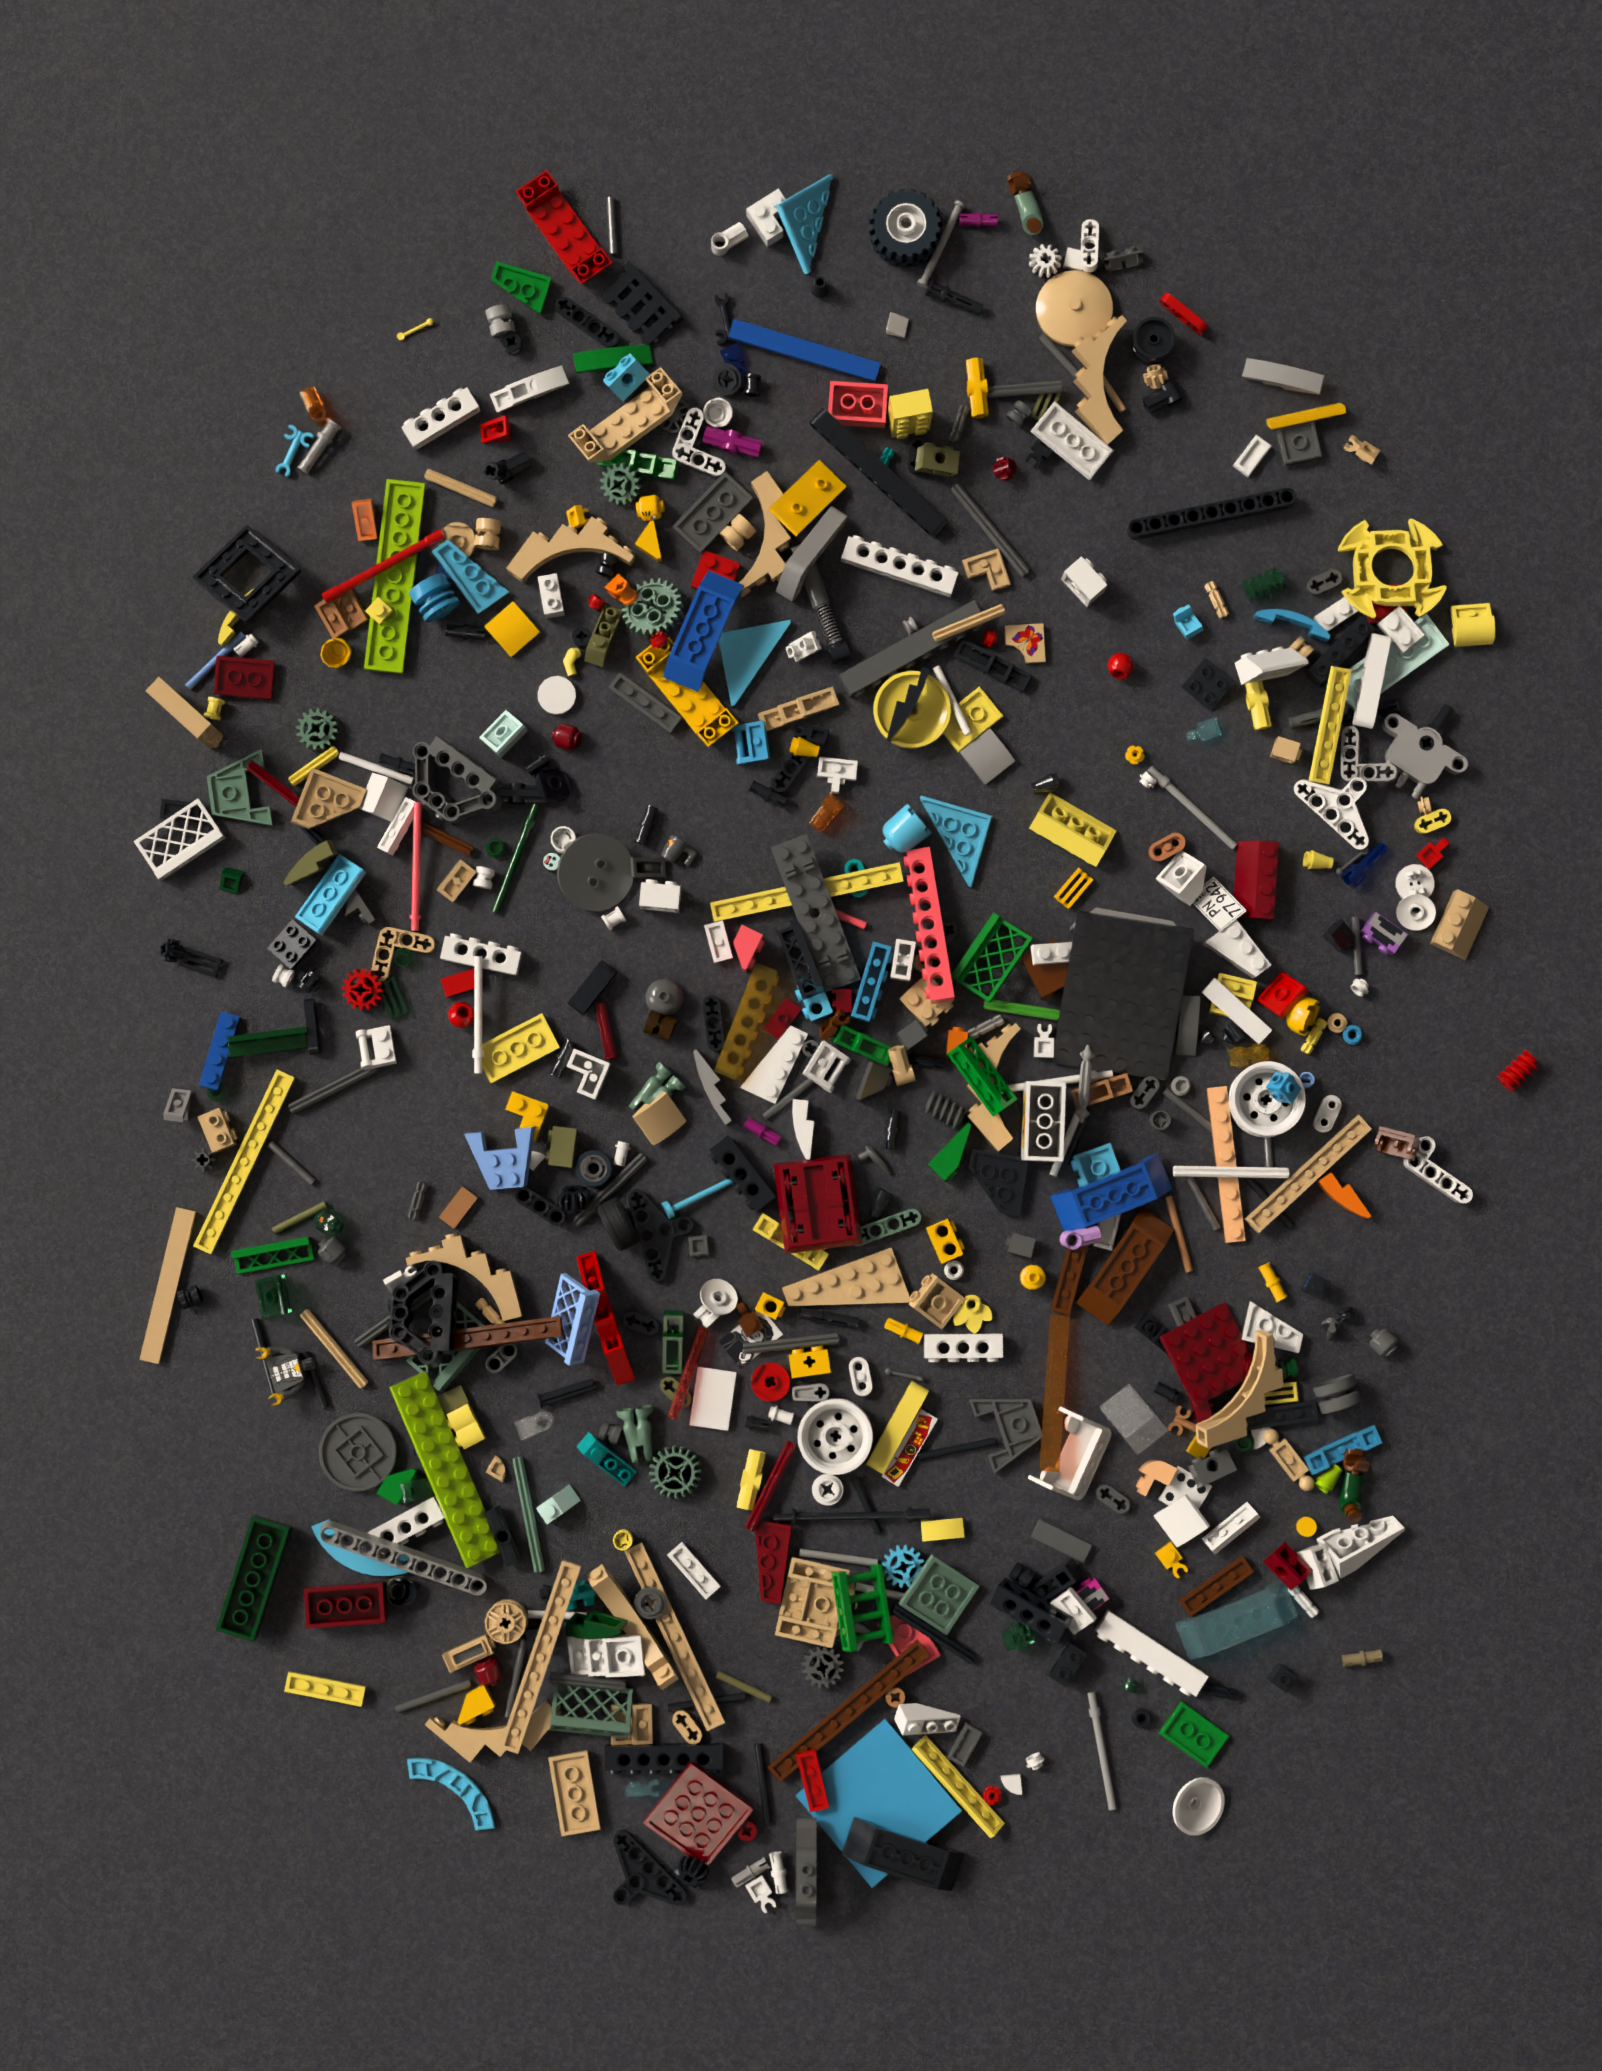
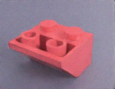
M741 925L733 943L742 970L747 973L748 969H753L756 962L754 956L756 952H761L765 941L762 934Z

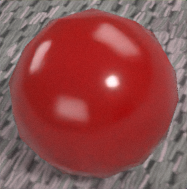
M1119 652L1112 655L1107 664L1110 675L1116 679H1125L1134 670L1133 659L1126 653Z
M466 1002L453 1004L448 1011L450 1023L457 1028L470 1026L474 1021V1009Z

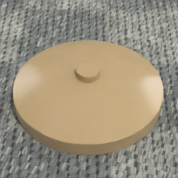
M1077 270L1065 271L1049 279L1039 292L1036 303L1037 321L1044 334L1052 341L1067 347H1075L1073 344L1081 337L1085 339L1087 336H1090L1094 340L1093 336L1099 330L1104 332L1108 328L1106 324L1111 320L1113 312L1112 298L1105 284L1096 276Z

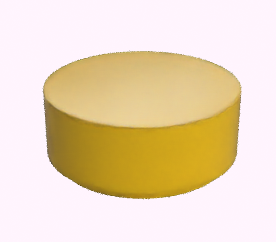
M1302 1517L1297 1521L1296 1529L1300 1535L1310 1537L1316 1532L1317 1525L1312 1518Z

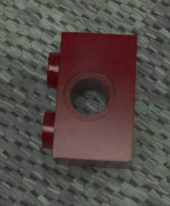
M1286 1542L1277 1547L1263 1561L1290 1591L1312 1572L1309 1566Z

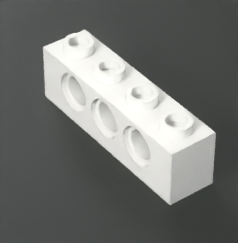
M467 387L456 390L453 396L448 399H441L436 403L437 406L432 409L427 408L423 410L417 418H410L404 422V426L401 428L415 451L480 412L477 402ZM454 404L461 405L459 411L451 410ZM438 414L445 415L442 421L435 420ZM421 424L429 425L426 431H420L419 427Z
M452 933L450 937L445 936L440 956L441 960L475 967L477 952L480 949H485L487 955L482 959V969L518 976L522 953L518 951L519 948L507 946V949L500 948V944L488 942V945L480 943L481 940L476 938H469V941L463 940L461 935ZM461 945L468 947L465 955H459L458 948ZM499 953H504L506 956L503 963L496 962V956Z
M924 1334V1358H928V1362H940V1358H948V1362H959V1358H967V1362H979V1358H987L989 1362H996L998 1358H1003V1334ZM943 1342L949 1345L948 1352L944 1354L938 1350V1346ZM962 1342L967 1343L969 1346L966 1353L958 1351V1345ZM981 1342H985L988 1345V1350L985 1353H980L977 1349L978 1344Z
M433 1496L367 1533L385 1539V1532L390 1531L394 1535V1539L391 1542L403 1545L409 1542L408 1537L414 1534L418 1537L427 1532L425 1528L432 1525L435 1528L444 1523L443 1518L445 1517L436 1496ZM424 1512L428 1515L429 1520L427 1523H422L419 1520L420 1513ZM403 1522L410 1523V1532L402 1530L401 1525ZM384 1548L380 1552L381 1554L385 1555L388 1552H390V1550Z

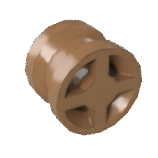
M893 1686L885 1693L886 1702L891 1707H898L899 1704H903L905 1701L903 1689L899 1686Z

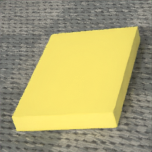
M980 686L958 703L972 733L964 736L952 709L948 726L943 733L958 753L1004 717Z

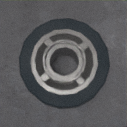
M597 1150L586 1151L580 1155L575 1167L578 1179L583 1184L591 1187L602 1186L608 1182L613 1170L609 1157ZM592 1163L599 1165V1171L596 1174L589 1172V1166Z

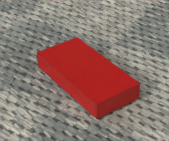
M475 968L440 979L446 998L474 989Z

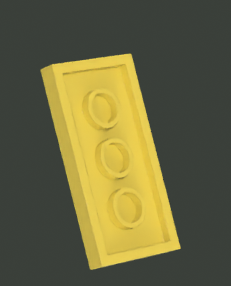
M543 1013L482 1044V1050H484L482 1067L491 1084L560 1048Z

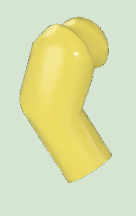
M570 648L564 657L563 663L568 677L577 674L574 662L581 656V651L578 648Z

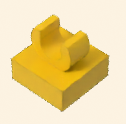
M575 505L566 511L569 525L575 529L586 525L589 519L584 517L588 509H582V505Z

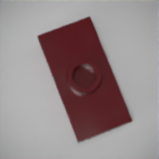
M785 998L763 1029L779 1040L802 1009L788 998Z

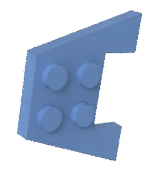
M535 1126L514 1129L517 1148L487 1150L484 1131L464 1134L489 1190L527 1186Z

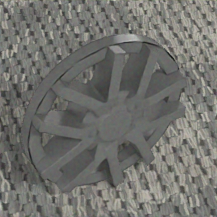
M679 400L684 406L678 408L677 404L672 416L659 424V427L665 432H680L681 428L677 422L681 421L683 423L682 417H686L687 414H681L680 411L686 408L688 411L690 410L689 405L684 400ZM666 421L670 422L667 428L663 426ZM673 423L677 428L675 430L670 429Z

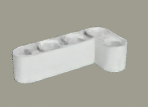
M1430 1137L1418 1138L1421 1142L1426 1140L1429 1143V1148L1427 1151L1422 1150L1420 1143L1416 1154L1418 1159L1417 1166L1413 1167L1408 1159H1404V1166L1456 1203H1468L1473 1197L1472 1190L1428 1159L1435 1149L1434 1140ZM1428 1167H1431L1434 1170V1175L1432 1178H1429L1426 1175V1169ZM1445 1178L1450 1181L1448 1189L1442 1186V1181ZM1454 1189H1456L1457 1191H1465L1464 1196L1466 1197L1460 1198L1461 1195L1458 1192L1452 1191Z

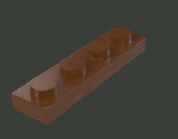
M1073 1235L1069 1237V1245L1074 1241ZM1088 1245L1077 1249H1066L1050 1310L1070 1315Z
M1241 1555L1178 1601L1188 1616L1191 1617L1254 1571Z

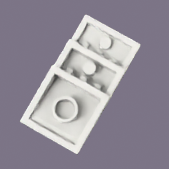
M617 1634L602 1639H580L567 1636L571 1674H588V1676L606 1675V1677L645 1675L641 1635Z

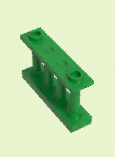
M870 1564L871 1572L850 1576L846 1574V1571L831 1572L843 1651H857L858 1643L880 1638L882 1643H893L894 1630L890 1623L884 1583L885 1571L882 1568V1564ZM873 1579L874 1591L856 1595L849 1594V1584ZM876 1599L877 1611L858 1615L852 1614V1603ZM879 1619V1631L856 1635L855 1623Z

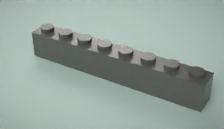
M973 600L839 674V679L850 698L854 695L857 698L866 692L865 689L870 686L875 688L883 683L881 680L887 677L891 678L898 674L899 670L912 668L916 665L915 662L917 660L930 658L935 650L939 649V651L946 649L953 640L958 642L966 637V633L970 631L974 633L982 629L983 625L980 624L939 642H935L932 635L936 630L978 614L981 611Z

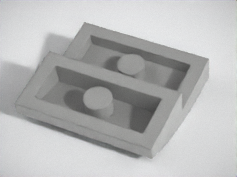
M988 729L960 751L962 757L975 771L983 784H987L1015 762L1012 755L991 729Z

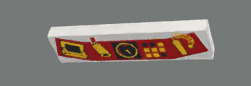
M920 1409L881 1477L899 1487L938 1420L936 1417Z

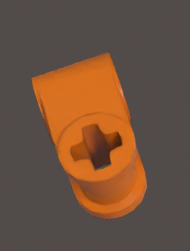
M619 574L604 587L613 598L618 599L625 605L632 604L638 597V593L629 587V583Z

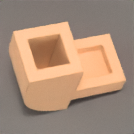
M1151 1460L1144 1463L1139 1471L1144 1473L1145 1476L1139 1478L1136 1484L1137 1492L1146 1496L1154 1479L1169 1486L1177 1468L1161 1460Z

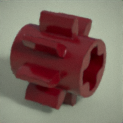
M1004 456L997 458V463L993 466L994 475L1000 478L1001 481L1014 478L1013 473H1016L1017 470L1015 461Z

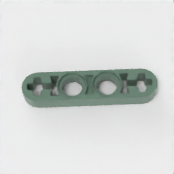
M908 1209L860 1227L861 1234L865 1233L863 1229L867 1228V1234L871 1238L866 1240V1236L863 1237V1244L861 1245L916 1226L921 1221V1214L916 1209ZM909 1212L918 1215L915 1223L907 1221L905 1222L907 1226L903 1227L900 1215L903 1214V1218L909 1217ZM893 1218L897 1219L900 1223L896 1230H892L888 1226L889 1221ZM873 1225L880 1226L881 1234L879 1236L871 1235L870 1228Z

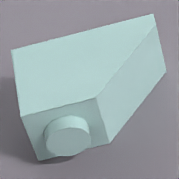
M569 1484L537 1506L536 1509L546 1524H548L581 1500Z

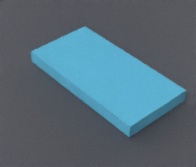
M339 854L295 917L322 936L364 877L366 871Z

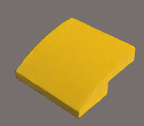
M513 601L484 626L510 657L540 632Z

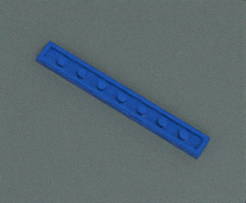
M733 319L728 339L874 383L881 364L737 319Z

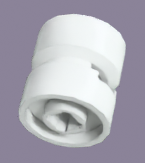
M566 826L556 828L551 834V843L554 849L561 854L572 841L577 839L573 830Z

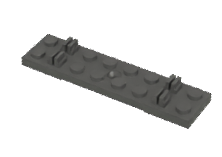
M804 834L770 847L825 993L861 980L808 835ZM813 910H819L820 914L818 917L812 915Z

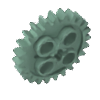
M652 578L649 584L645 580L643 581V586L636 584L637 599L630 605L623 604L625 608L621 609L624 614L622 618L627 627L630 628L632 633L636 632L638 636L643 634L645 638L649 634L653 636L663 630L669 633L668 627L675 628L673 622L680 621L677 615H683L681 608L684 607L682 603L683 598L679 590L675 588L673 583L669 584L667 580L662 582L660 578L656 583Z

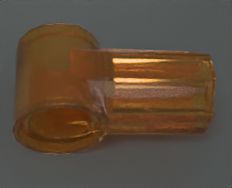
M315 386L303 389L300 392V396L306 406L309 417L316 426H325L329 415ZM317 413H323L320 419H315Z
M829 792L809 824L823 833L846 803Z

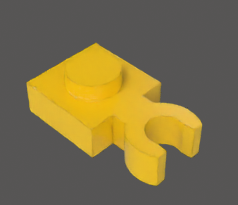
M1171 1542L1155 1552L1166 1569L1173 1568L1172 1573L1176 1578H1180L1177 1574L1178 1568H1183L1185 1572H1188L1187 1567L1178 1562L1182 1559V1556Z

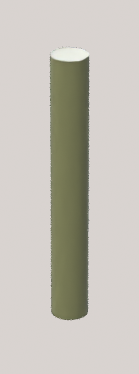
M323 1201L272 1227L274 1234H277L327 1209V1205Z
M718 1671L717 1679L768 1703L770 1702L772 1695Z

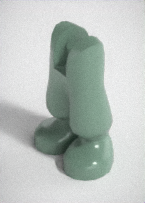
M659 1061L656 1065L657 1075L651 1076L629 1107L634 1110L642 1101L650 1104L662 1092H666L671 1098L673 1090L682 1091L686 1086L675 1075L669 1079L665 1086H662V1083L673 1073Z
M653 1405L635 1408L638 1424L634 1423L633 1408H624L616 1411L617 1417L624 1421L623 1433L627 1441L632 1463H639L637 1447H644L646 1461L652 1460V1426L647 1418L653 1412Z

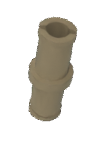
M1381 1649L1368 1652L1361 1650L1359 1653L1342 1655L1344 1668L1383 1662Z

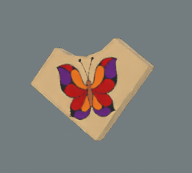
M1043 623L1004 626L1005 645L1018 649L1024 656L1026 664L1046 662Z

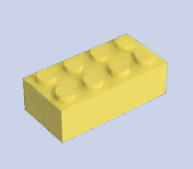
M928 389L890 396L887 416L892 438L903 439L908 437L909 434L914 433L915 435H923L930 430L933 410Z

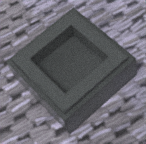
M708 1235L688 1237L690 1256L709 1255Z

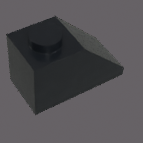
M1339 919L1333 923L1322 937L1340 952L1343 949L1347 951L1354 943L1352 939L1355 935L1342 919Z

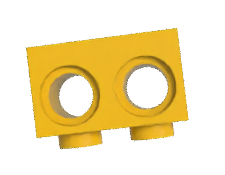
M948 1219L926 1227L941 1264L963 1255L962 1250L965 1248L961 1239H956L954 1232H957L953 1221L949 1222ZM939 1226L947 1228L948 1233L945 1237L938 1236L937 1229ZM947 1244L955 1246L954 1254L948 1255L945 1253V1246Z

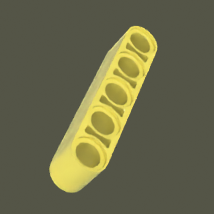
M911 1381L866 1463L867 1466L884 1474L929 1392L928 1389Z

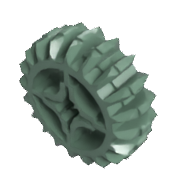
M672 1446V1452L669 1451L668 1447H665L666 1454L664 1455L659 1451L658 1455L661 1458L653 1457V1461L657 1464H650L649 1466L655 1469V1471L649 1472L650 1476L655 1475V1478L651 1479L650 1482L654 1483L657 1481L658 1484L654 1489L657 1490L661 1487L660 1495L667 1491V1498L671 1497V1493H675L674 1497L678 1499V1493L680 1492L683 1498L686 1497L685 1490L691 1494L693 1491L690 1486L698 1487L694 1480H701V1477L696 1476V1473H701L702 1469H695L696 1466L700 1465V1462L693 1463L697 1456L694 1454L690 1458L688 1455L691 1450L689 1449L686 1451V1454L682 1453L683 1446L680 1447L679 1452H676V1446ZM678 1456L685 1459V1461L675 1465L668 1457ZM664 1462L668 1469V1474L661 1480L659 1468L661 1463ZM690 1465L692 1475L687 1483L682 1472ZM683 1466L680 1469L681 1472H679V1477L674 1475L668 1479V1477L671 1475L670 1473H672V1471L670 1470L671 1467L677 1469ZM671 1480H677L683 1487L671 1488L665 1484Z

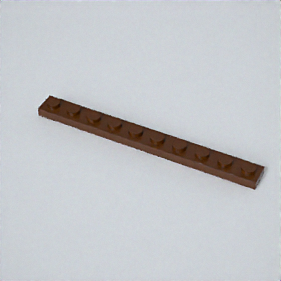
M556 1316L455 1330L454 1351L563 1337L562 1317ZM436 1332V1337L442 1335V1332ZM428 1334L415 1335L427 1346H431V1338ZM391 1338L372 1341L374 1361L417 1356L405 1345H399Z
M917 1639L770 1763L767 1768L781 1782L799 1767L796 1753L815 1749L817 1752L928 1658L930 1653Z

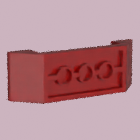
M548 170L515 191L531 219L580 285L613 264L603 248L597 245L561 194L557 183Z

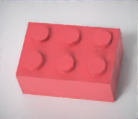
M830 381L828 412L843 426L885 428L888 385Z

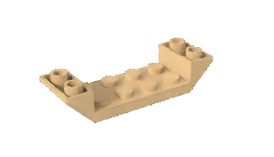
M661 367L645 378L649 385L647 389L590 431L582 424L568 435L589 462L612 460L672 416L682 396V392Z

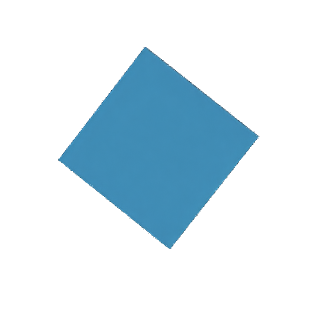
M886 1718L821 1773L829 1808L810 1812L805 1789L803 1788L795 1795L813 1818H816L818 1824L841 1851L846 1842L854 1816L873 1822L877 1827L926 1842L962 1811ZM847 1858L871 1888L888 1875Z

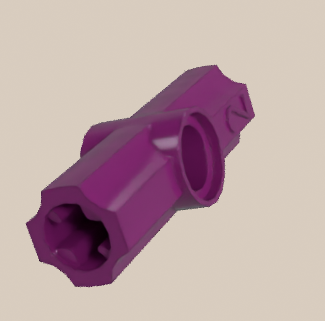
M709 426L705 429L702 441L705 444L722 448L723 451L731 454L741 453L755 458L759 457L762 441L743 436L740 432L734 430L724 431Z

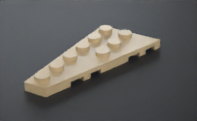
M892 1248L782 1287L788 1306L911 1302Z

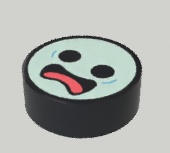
M555 852L546 853L542 859L543 867L549 872L557 871L560 856Z

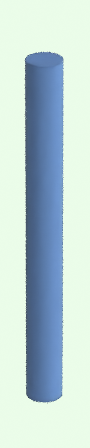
M240 631L185 685L191 690L216 666V656H227L246 636Z

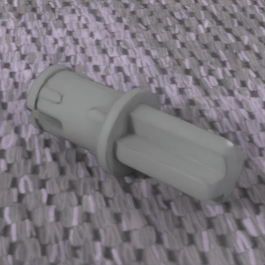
M762 1857V1859L751 1866L747 1865L746 1869L733 1876L731 1879L734 1885L738 1888L751 1879L755 1880L757 1875L769 1869L768 1863L760 1867V1865L766 1862L765 1858Z

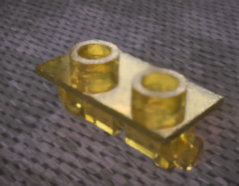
M1254 1044L1248 1048L1235 1047L1233 1050L1228 1051L1231 1058L1229 1059L1230 1066H1234V1068L1248 1066V1059H1251L1252 1065L1269 1061L1268 1053L1270 1052L1267 1046L1263 1044Z

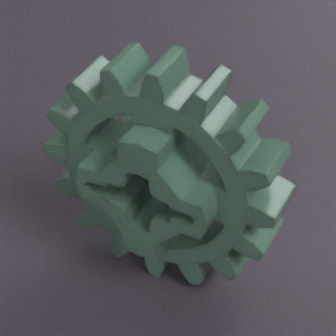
M616 462L613 466L609 465L606 467L607 470L602 472L605 477L600 479V482L604 483L600 489L606 490L604 496L609 495L610 502L615 499L617 505L621 502L627 504L629 501L635 500L634 496L640 494L637 489L642 487V485L638 484L641 477H636L638 470L632 471L633 465L626 467V462H622L620 465ZM625 479V481L622 482L623 484H621V486L617 487V485H619V483H620L622 480Z
M317 708L316 713H314L312 709H309V715L302 713L304 716L303 720L298 718L301 725L295 727L300 731L296 736L302 737L300 740L301 744L307 742L306 748L308 749L313 746V749L317 751L318 746H320L322 750H325V744L332 746L330 743L331 739L336 741L333 734L338 733V730L334 728L338 724L337 722H332L334 719L333 715L327 717L328 711L325 710L321 713V710ZM321 717L323 719L318 721L313 720L312 718ZM307 723L308 730L305 732V725ZM315 726H317V727L319 728V730H320L319 733L314 732V731H315V730H314V727H315ZM329 727V734L327 736L326 729ZM316 738L321 739L322 741L313 742L311 740Z

